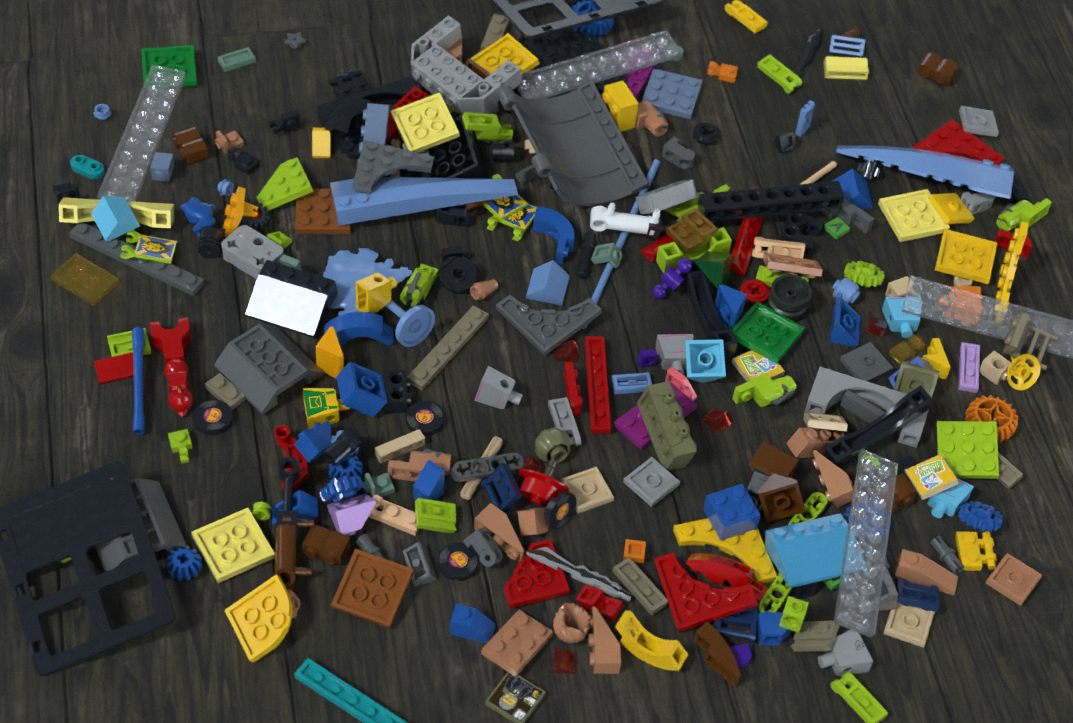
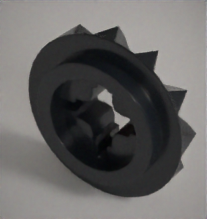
M700 123L693 129V138L697 139V143L703 142L704 145L706 143L712 145L713 142L717 143L720 138V130L711 123Z

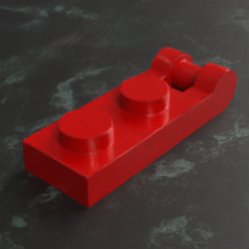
M565 362L564 380L567 398L573 416L577 417L581 414L583 402L580 397V385H576L578 373L577 369L573 367V362Z

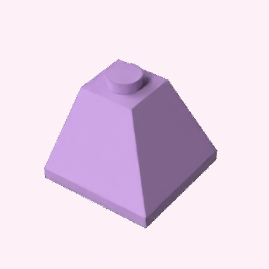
M365 493L339 503L328 504L327 507L337 532L351 536L362 528L376 503L373 498Z

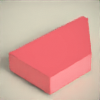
M671 366L667 370L665 382L670 381L688 398L694 401L697 395L687 377Z

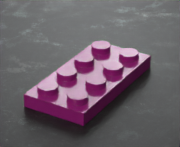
M670 382L671 387L675 390L677 403L682 408L683 418H685L696 409L697 404ZM638 405L614 422V427L640 450L652 442Z

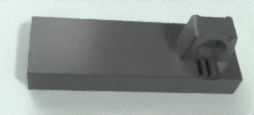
M850 390L844 393L840 405L868 423H871L885 413Z

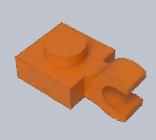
M710 61L707 74L719 76L718 80L735 83L738 67L721 63L720 67L716 62Z

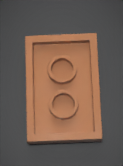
M766 252L763 254V261L772 272H780L782 270L792 275L801 273L809 278L822 276L823 269L816 260Z
M518 610L482 648L481 654L516 677L549 641L553 631L526 613Z

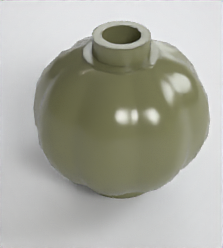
M555 427L541 431L535 440L537 457L548 463L550 459L556 462L563 461L571 449L570 437L565 431Z

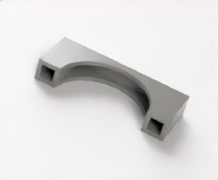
M819 367L805 412L825 414L832 405L842 401L847 390H850L864 400L881 406L886 411L907 394L828 368ZM928 411L898 430L899 443L917 448Z

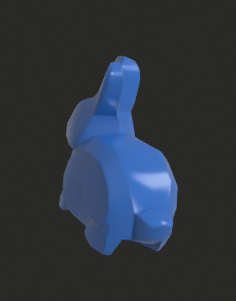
M193 197L187 203L181 204L180 208L184 211L186 219L190 223L196 224L193 227V231L197 233L199 238L202 229L217 225V221L214 218L217 211L215 205L203 203Z

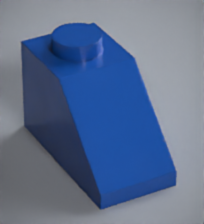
M430 459L426 462L413 485V498L415 501L417 498L437 501L444 494L445 470Z
M299 490L292 494V511H298V519L312 520L318 516V499ZM284 500L272 507L273 525H276L277 511H283Z
M456 604L450 621V634L488 643L493 638L496 624L478 609Z

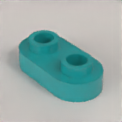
M76 155L70 160L72 170L85 177L100 179L104 175L103 164L87 156Z

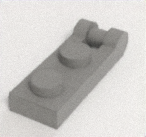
M568 398L548 400V407L555 428H559L567 434H572L570 445H581V437Z

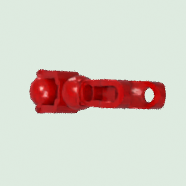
M188 317L179 318L178 325L172 329L162 328L159 321L150 322L152 344L156 349L164 353V374L168 380L170 392L168 403L181 417L186 416L188 409L193 403V396L189 390L187 379L189 368L185 362L183 352L184 347L191 341Z

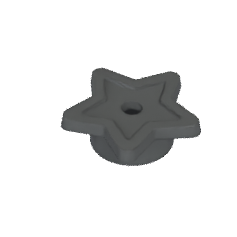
M301 32L296 34L287 33L288 39L284 42V44H288L291 48H299L302 43H306V39L301 37Z

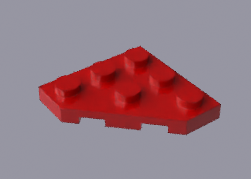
M551 539L531 543L527 549L530 554L540 555L560 564L559 560L552 555L534 550L548 547L555 552ZM525 554L524 558L520 560L515 568L512 577L505 584L503 592L509 609L569 595L570 589L561 568L558 567L555 570Z

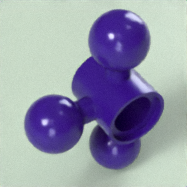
M680 259L677 269L671 266L660 277L664 283L653 288L652 293L655 298H665L668 287L674 291L684 281L682 273H687L692 269V262L689 259Z

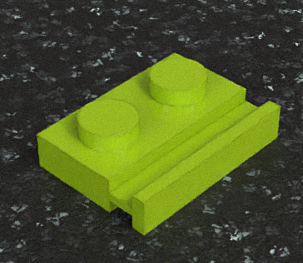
M143 328V356L151 354L146 328ZM132 331L107 336L112 357L133 353Z
M417 498L415 501V520H417L415 527L454 534L457 531L455 528L456 504Z

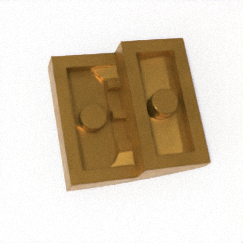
M697 208L681 215V221L666 228V233L687 254L702 246L718 231Z

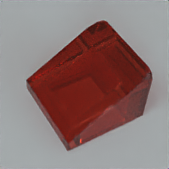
M870 317L865 332L883 337L888 322Z
M574 340L562 342L556 347L554 359L565 362H578V345Z
M714 408L702 418L705 423L718 433H721L732 424L729 412Z
M554 647L553 673L574 674L575 654Z

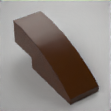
M707 621L696 631L693 642L705 652L703 661L736 688L741 674L735 657L726 641Z

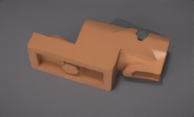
M649 101L638 103L635 125L637 129L646 127L656 137L664 135L668 130V122L662 111L655 109Z
M424 449L422 452L411 451L409 463L401 460H389L388 475L392 479L416 482L429 459L444 469L445 475H449L452 455L430 449Z

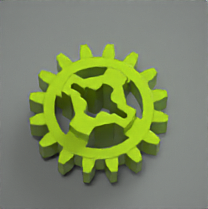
M854 261L852 263L848 262L844 270L845 277L865 287L881 285L885 275L884 271H880L881 268H876L874 264L858 261L857 263Z

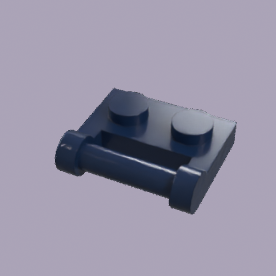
M501 463L488 478L481 481L482 489L486 490L491 503L505 514L522 496L507 463ZM494 485H495V487H496V489H497V491H498V494H499V496H500V498H501V500H502V503H501V504H500L499 499H498V497H497V495H496V493H495V491H494V489H493V486H494Z
M897 577L895 582V588L898 592L897 603L904 606L921 608L925 611L938 612L940 606L938 586H925L904 581L903 578Z
M758 606L715 620L713 627L720 635L748 639V642H755ZM721 623L749 627V631L720 626Z

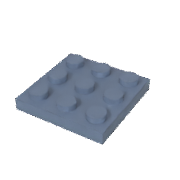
M653 68L642 102L649 101L655 109H660L663 113L691 119L703 80Z

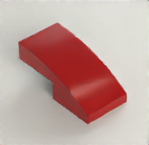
M586 584L575 599L579 605L591 612L592 607H596L603 618L612 622L615 621L624 608L623 601L605 596L603 590Z

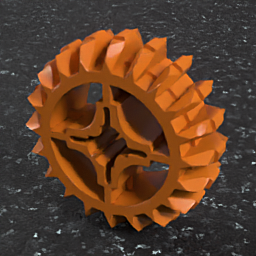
M990 394L988 398L983 395L969 404L965 421L997 422V441L1001 443L1003 440L1007 441L1015 433L1018 426V415H1016V409H1012V404H1006V399L1002 401L999 399V396L993 398Z

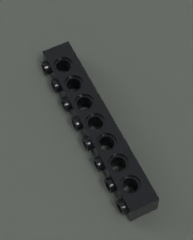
M839 181L700 194L698 209L711 222L841 209L845 196Z

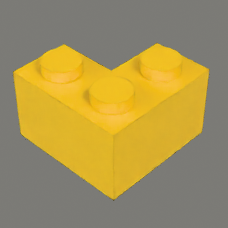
M622 80L605 85L602 99L609 106L610 114L620 132L635 128L638 102L625 82Z

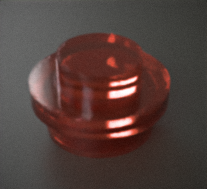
M533 455L523 460L524 469L539 472V469L542 467L540 461Z

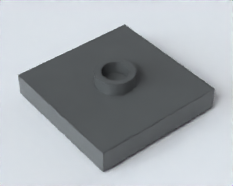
M871 342L840 357L841 363L855 378L866 380L870 383L893 371V366Z

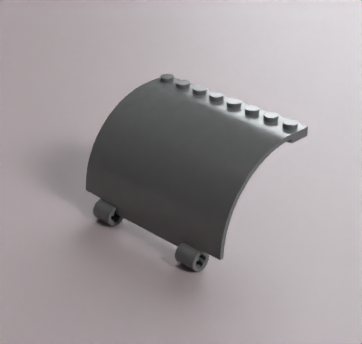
M592 80L576 87L577 89L570 93L548 99L522 98L515 95L510 86H505L503 82L500 83L502 88L498 91L497 95L504 109L514 110L536 152V155L531 160L539 177L548 176L557 195L562 200L577 206H600L625 199L649 187L643 172Z

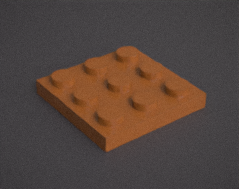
M313 189L312 193L296 199L295 234H350V224L338 226L331 189Z
M355 549L331 603V607L391 628L414 570Z

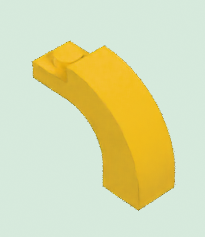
M625 611L615 626L622 635L620 642L633 655L652 666L665 670L679 671L688 656V653L678 640H664L649 633L632 611Z

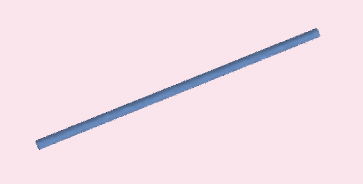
M659 160L653 161L647 174L646 180L649 187L660 165ZM649 187L640 191L638 195L647 193ZM635 201L630 214L637 215L639 207L637 201ZM622 231L617 240L616 246L620 251L629 232ZM607 262L591 298L596 304L613 269L610 262Z

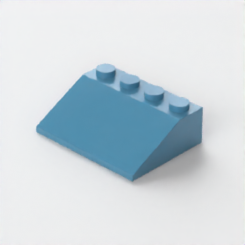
M841 513L766 530V550L789 588L864 571L866 568L850 526Z

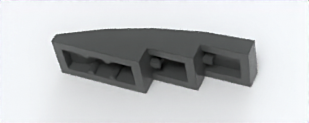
M844 199L841 209L821 211L830 219L835 216L839 217L848 226L855 224L865 234L871 231L874 222L873 217Z

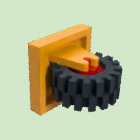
M238 187L236 193L231 195L230 205L227 204L224 214L227 215L223 224V229H226L225 237H228L241 225H247L260 233L269 219V212H266V207L262 208V203L258 205L256 200L253 203L251 199L245 200V188Z

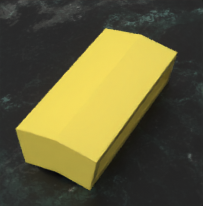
M826 57L824 60L825 78L867 80L869 73L867 58Z

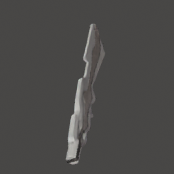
M548 547L529 550L526 553L529 557L555 570L559 567L571 573L572 578L587 585L597 587L606 594L622 598L628 602L632 598L633 594L622 589L618 583L610 581L607 576L599 575L598 572H590L584 565L576 567Z

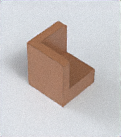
M546 507L518 511L520 534L522 536L538 535L549 531L548 526L545 524L546 519H544Z

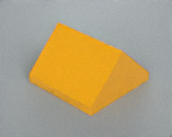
M329 327L316 345V365L325 374L337 379L338 374L344 369V356L334 327Z

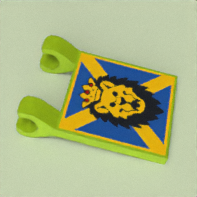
M499 174L492 176L493 179H502ZM519 195L493 199L483 204V206L501 221L527 207L528 203Z
M528 204L527 207L501 221L493 215L488 219L487 223L489 225L487 229L494 231L498 222L515 228L513 240L519 242L526 229L534 220L536 207Z
M135 230L127 232V235L133 237H126V242L138 243L135 250L129 245H123L121 250L127 253H121L122 259L135 257L171 264L177 241L141 235Z

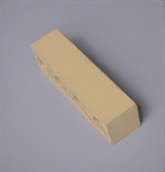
M420 429L375 447V455L380 464L424 446L425 437Z

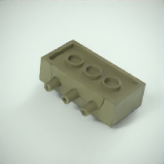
M669 381L649 385L639 398L637 405L660 464L668 471L685 468L697 452V446L689 433V425L683 418L682 408L677 403L675 390L671 387Z

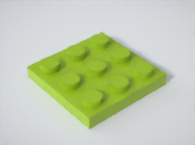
M937 421V455H942L956 478H999L997 422Z

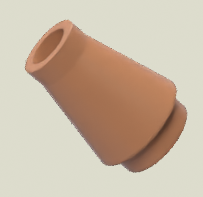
M495 279L476 282L470 287L471 296L475 300H483L494 290L498 289V283Z

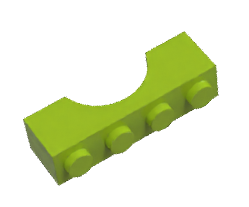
M723 227L719 228L715 235L706 243L689 254L677 246L675 242L658 247L656 262L662 272L665 273L671 266L677 269V264L682 258L689 260L698 259L706 251L729 254L732 239Z

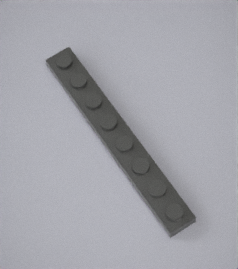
M78 223L69 232L70 238L192 296L204 285V279L173 264L135 257L122 259L121 253H127L121 250L123 245H129L134 250L136 247L117 238L106 243L100 230L86 223Z

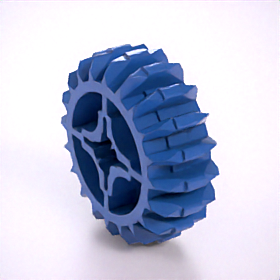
M583 0L582 3L577 2V5H573L572 8L577 15L599 10L590 0ZM614 18L603 21L599 20L573 29L576 32H584L593 36V38L595 36L601 37L602 34L606 35L607 32H610L614 24Z

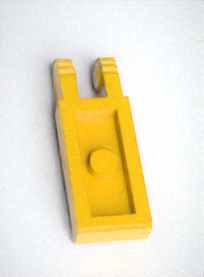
M739 0L732 1V5L729 3L725 5L726 12L730 16H734L753 33H757L767 27L766 20Z

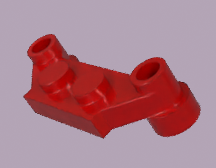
M279 425L274 430L277 445L280 448H284L285 457H294L299 462V477L292 485V494H294L305 479H309L307 461L294 445L297 440L290 435L289 427ZM287 468V472H291L294 470L292 468ZM281 480V486L284 490V482Z

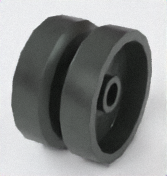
M787 274L777 277L771 286L767 304L768 308L794 322L802 319L807 313L812 290L810 284L797 275Z

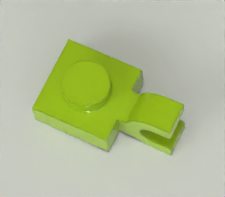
M188 429L168 433L172 453L179 452L181 464L189 462L188 450L192 449V443Z

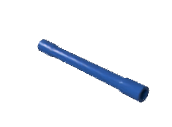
M136 327L132 329L134 376L133 434L143 435L145 433L144 329Z

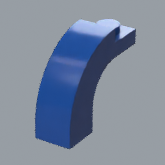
M537 206L533 222V232L548 234L557 241L558 247L555 263L563 264L564 257H568V252H573V227L568 219L559 212Z
M346 313L335 317L324 325V334L329 327H334L340 347L347 341L357 337L373 338L388 346L394 342L393 327L383 323V316L375 313Z

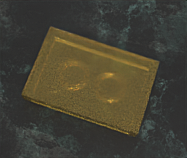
M77 253L50 276L52 281L93 306L119 284V278Z

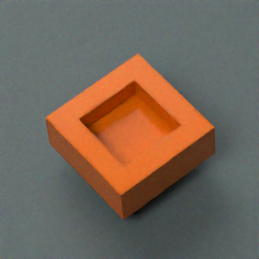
M626 539L623 561L630 557L633 562L644 563L646 542Z

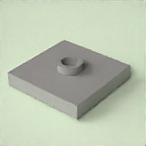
M965 106L960 107L959 113L964 132L993 137L998 136L999 131L993 111Z
M653 457L631 472L623 481L651 507L680 485V481Z

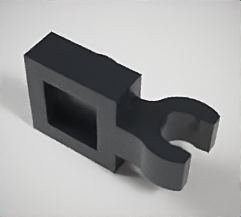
M297 110L282 114L281 119L271 120L269 127L273 128V134H279L282 130L285 132L300 127V114Z
M233 146L228 149L230 153L228 159L234 161V167L249 175L259 166V160L247 152L240 154L239 150Z

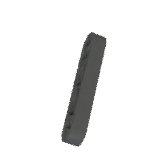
M509 453L459 461L451 468L450 474L457 482L488 478L495 470L492 462H498L499 464L507 463L513 474L519 472L524 466V459L518 453ZM474 465H480L483 468V472H476ZM458 468L460 471H465L463 475L461 472H457Z

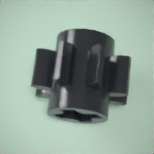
M865 160L864 164L859 163L857 171L860 172L864 179L872 180L873 176L878 177L880 169L876 168L878 163Z

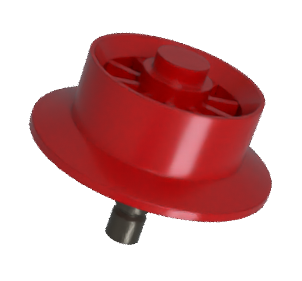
M550 459L544 474L529 469H520L518 473L524 478L520 488L522 496L536 505L546 507L553 497L557 498L559 496L558 492L563 490L571 492L570 488L552 478L554 468L558 462Z

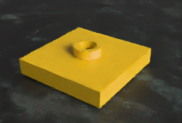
M956 193L931 194L928 198L946 224L972 223L975 219Z

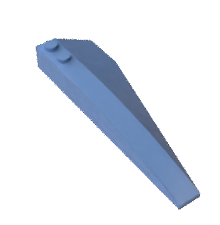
M851 145L837 146L836 149L837 153L855 158L864 156L863 159L873 162L879 160L881 161L880 163L887 167L897 165L899 167L898 170L923 177L933 175V179L941 182L950 180V183H953L955 186L960 187L965 184L973 191L1007 199L1011 197L1014 170L1008 164L1001 163L999 166L993 164V161L983 159L982 162L945 153L901 147Z
M380 177L371 189L370 194L352 190L354 179L330 183L338 226L518 195L514 179Z

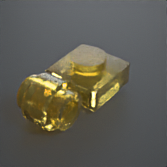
M913 334L909 337L907 343L903 340L891 348L889 354L901 365L902 361H910L915 358L917 352L925 348V340L919 335Z

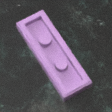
M961 342L958 390L977 393L979 390L980 345Z

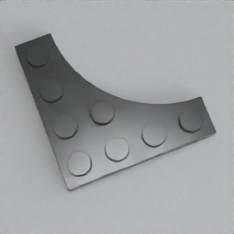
M364 140L352 190L370 194L371 189L381 176L396 173L398 169L406 168L408 171L431 173L434 157Z
M511 295L496 304V309L544 356L602 314V309L590 298L569 307V310L558 312L556 310L541 309V311L531 309L528 305L521 303Z

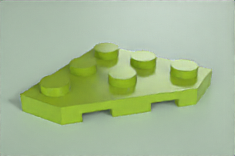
M296 157L280 164L256 197L258 203L263 204L262 208H267L266 211L313 192L298 158Z

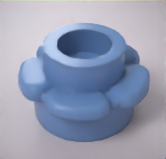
M98 104L95 107L94 116L100 120L110 117L111 111L108 105Z
M224 179L218 184V191L221 196H230L232 194L234 184L230 180Z

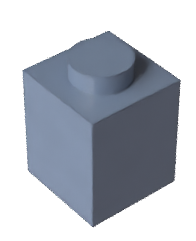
M155 152L150 166L152 180L170 182L174 170L173 154Z

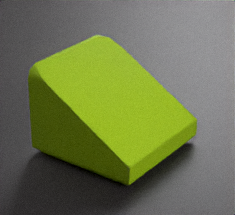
M280 231L267 235V238L282 246L283 250L293 241Z

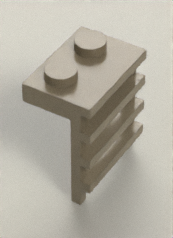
M1022 312L1011 323V331L1004 341L1005 346L1002 353H1007L1013 356L1012 358L1014 359L1021 354L1019 353L1027 332L1031 330L1034 334L1026 354H1032L1038 335L1044 336L1037 355L1040 363L1049 339L1056 342L1058 337L1027 324L1030 315ZM1027 358L1025 362L1033 365L1032 361ZM1040 363V369L1046 370L1047 366Z

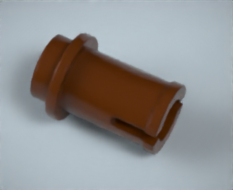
M853 27L841 36L856 38L860 35V30L857 27ZM841 40L844 44L852 43V41Z

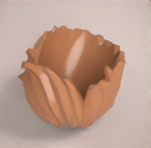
M564 603L553 620L555 634L560 640L569 644L578 643L585 638L591 616L588 615L586 610H583L582 607L574 603Z

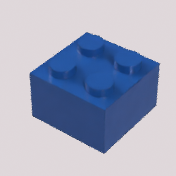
M349 362L338 374L341 403L344 406L374 417L387 403L382 375L352 362Z
M743 484L706 495L703 510L720 541L757 529L760 514Z

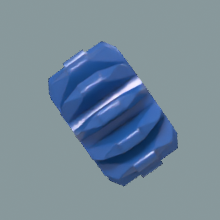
M349 453L335 466L329 464V476L333 479L349 475L350 478L353 476L362 477V463L357 456L352 457Z
M179 546L178 551L171 550V556H168L166 559L168 573L171 574L173 579L178 577L180 582L183 578L190 581L191 576L197 577L198 571L202 569L201 556L198 555L196 549L190 550L189 546L185 549Z

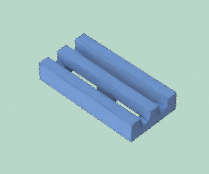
M832 35L829 52L863 56L865 40ZM835 39H838V40L859 42V43H861V45L858 46V45L837 43V42H834V41H835ZM841 46L847 48L860 49V51L852 52L846 50L833 49V47Z
M809 100L808 104L801 109L796 135L802 136L810 127L815 102Z
M650 372L612 375L611 378L614 394L644 392L647 386L652 385Z

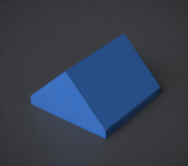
M854 169L833 180L839 181L845 196L844 199L860 209L873 208L867 180Z
M722 284L718 287L715 308L722 321L732 330L742 318L747 294Z
M839 296L836 298L832 312L829 342L855 347L859 346L861 316Z

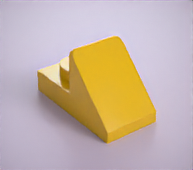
M313 128V158H330V131L325 130V128Z
M933 338L930 346L927 348V355H924L922 358L930 363L933 370L940 371L939 378L947 379L951 368L940 339Z

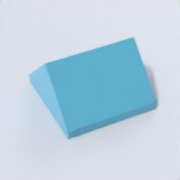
M103 196L91 213L106 243L140 227L124 197Z
M685 340L688 379L707 383L726 377L723 340Z

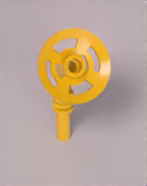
M1022 354L1015 359L1010 355L1011 364L1007 370L1009 385L1016 390L1030 388L1037 381L1040 374L1038 359L1031 354ZM1027 358L1032 361L1033 366L1030 367L1028 363L1025 362ZM1033 373L1030 379L1024 383V381L1029 378L1030 374ZM1012 375L1017 379V384L1012 381Z

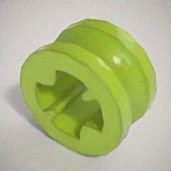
M265 502L255 503L253 505V517L257 520H268L271 516V505Z

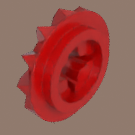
M756 279L745 281L740 288V292L747 294L746 302L751 301L753 305L756 302L762 303L767 301L770 294L768 286ZM758 290V293H755L754 295L751 294V292H755Z

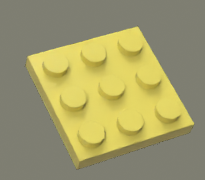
M440 93L391 111V115L407 149L412 152L418 153L460 137V133Z
M928 189L879 199L878 204L899 242L942 234L944 229H950L949 225L944 222L928 200L931 195Z
M249 508L191 532L217 583L275 558L274 551Z

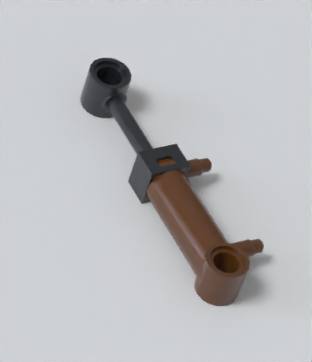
M287 456L279 462V478L284 482L283 511H277L274 576L277 574L281 579H289L290 581L284 585L286 589L293 591L295 576L312 575V568L296 567L297 527H313L314 520L298 519V511H292V485L299 477V462L296 458ZM292 468L294 470L291 472H286L284 469Z

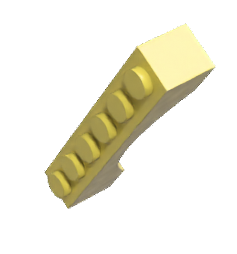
M63 198L59 203V222L81 223L94 221L91 213L100 200ZM127 201L139 224L155 228L172 227L174 223V204Z

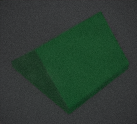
M706 251L695 261L717 289L719 285H725L730 280L732 254Z

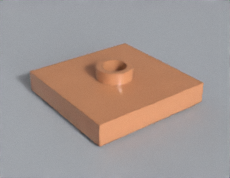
M1007 553L989 576L986 584L1021 606L1041 579L1042 574Z

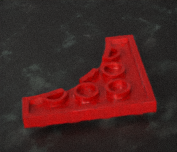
M953 119L912 147V149L960 157L963 155L982 162L983 159L993 161V164L999 166L1005 159L972 133L964 132V128Z
M674 552L654 559L679 633L703 625L707 621L712 622L758 606L751 584L734 588H712L708 584L691 578L677 561Z

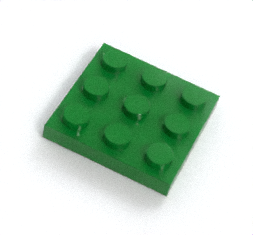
M193 45L141 49L145 90L197 86Z
M756 302L732 328L738 343L776 364L805 330V327L759 302Z

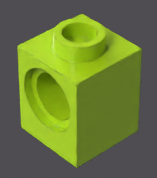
M788 596L779 626L799 633L809 603Z

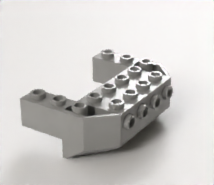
M448 15L412 44L411 67L413 78L431 93H440L444 102L452 105L454 110L460 115L464 114V112L482 114L498 112V101L500 99L497 93L502 88L500 83L503 82L505 86H510L514 89L522 83L521 69L508 60L487 78L482 79L446 51L462 38L461 24Z

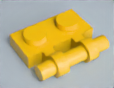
M989 531L982 533L983 539H978L977 532H956L955 539L959 561L964 565L963 570L981 571L982 564H987L989 570L996 568L995 562H997V557L993 551L994 540L991 538ZM980 548L985 549V554H980Z

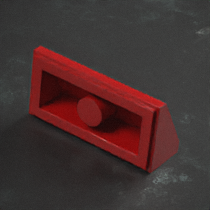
M665 234L642 249L641 253L654 263L657 258L658 247L675 241L668 234Z
M133 353L94 361L99 384L134 377Z

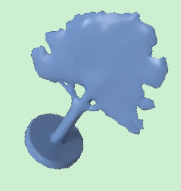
M359 248L358 254H353L349 250H340L334 256L328 257V264L325 272H323L325 278L335 280L338 294L331 308H345L344 311L338 312L339 316L346 313L359 312L356 310V281L372 274L380 273L386 278L392 276L398 284L410 276L412 270H408V267L392 269L391 267L394 265L393 259H386L384 263H376L374 261L379 256L378 253L368 248ZM391 299L390 303L385 306L401 318L397 324L395 336L398 342L405 347H413L421 343L434 326L435 314L425 305H417L406 312Z

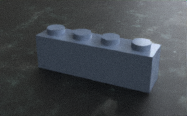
M368 103L367 109L363 111V120H366L365 126L361 128V136H364L363 142L366 140L386 145L389 105ZM360 142L359 153H361L363 142Z

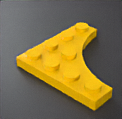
M1021 221L1019 228H1015L1014 240L1010 241L1008 247L1010 252H1006L1004 257L1005 264H1001L999 274L1002 277H999L997 288H1000V290H997L995 301L998 303L995 304L993 309V315H996L994 323L997 324L1003 323L1007 312L1009 292L1019 255L1027 237L1029 224L1027 222Z
M708 518L674 525L673 527L679 546L713 545L731 556L735 555L746 566L754 569L752 577L760 583L773 582L777 577L758 528L720 541Z

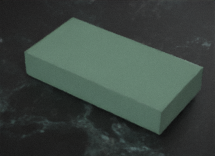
M249 47L217 57L218 63L224 72L256 62V57Z

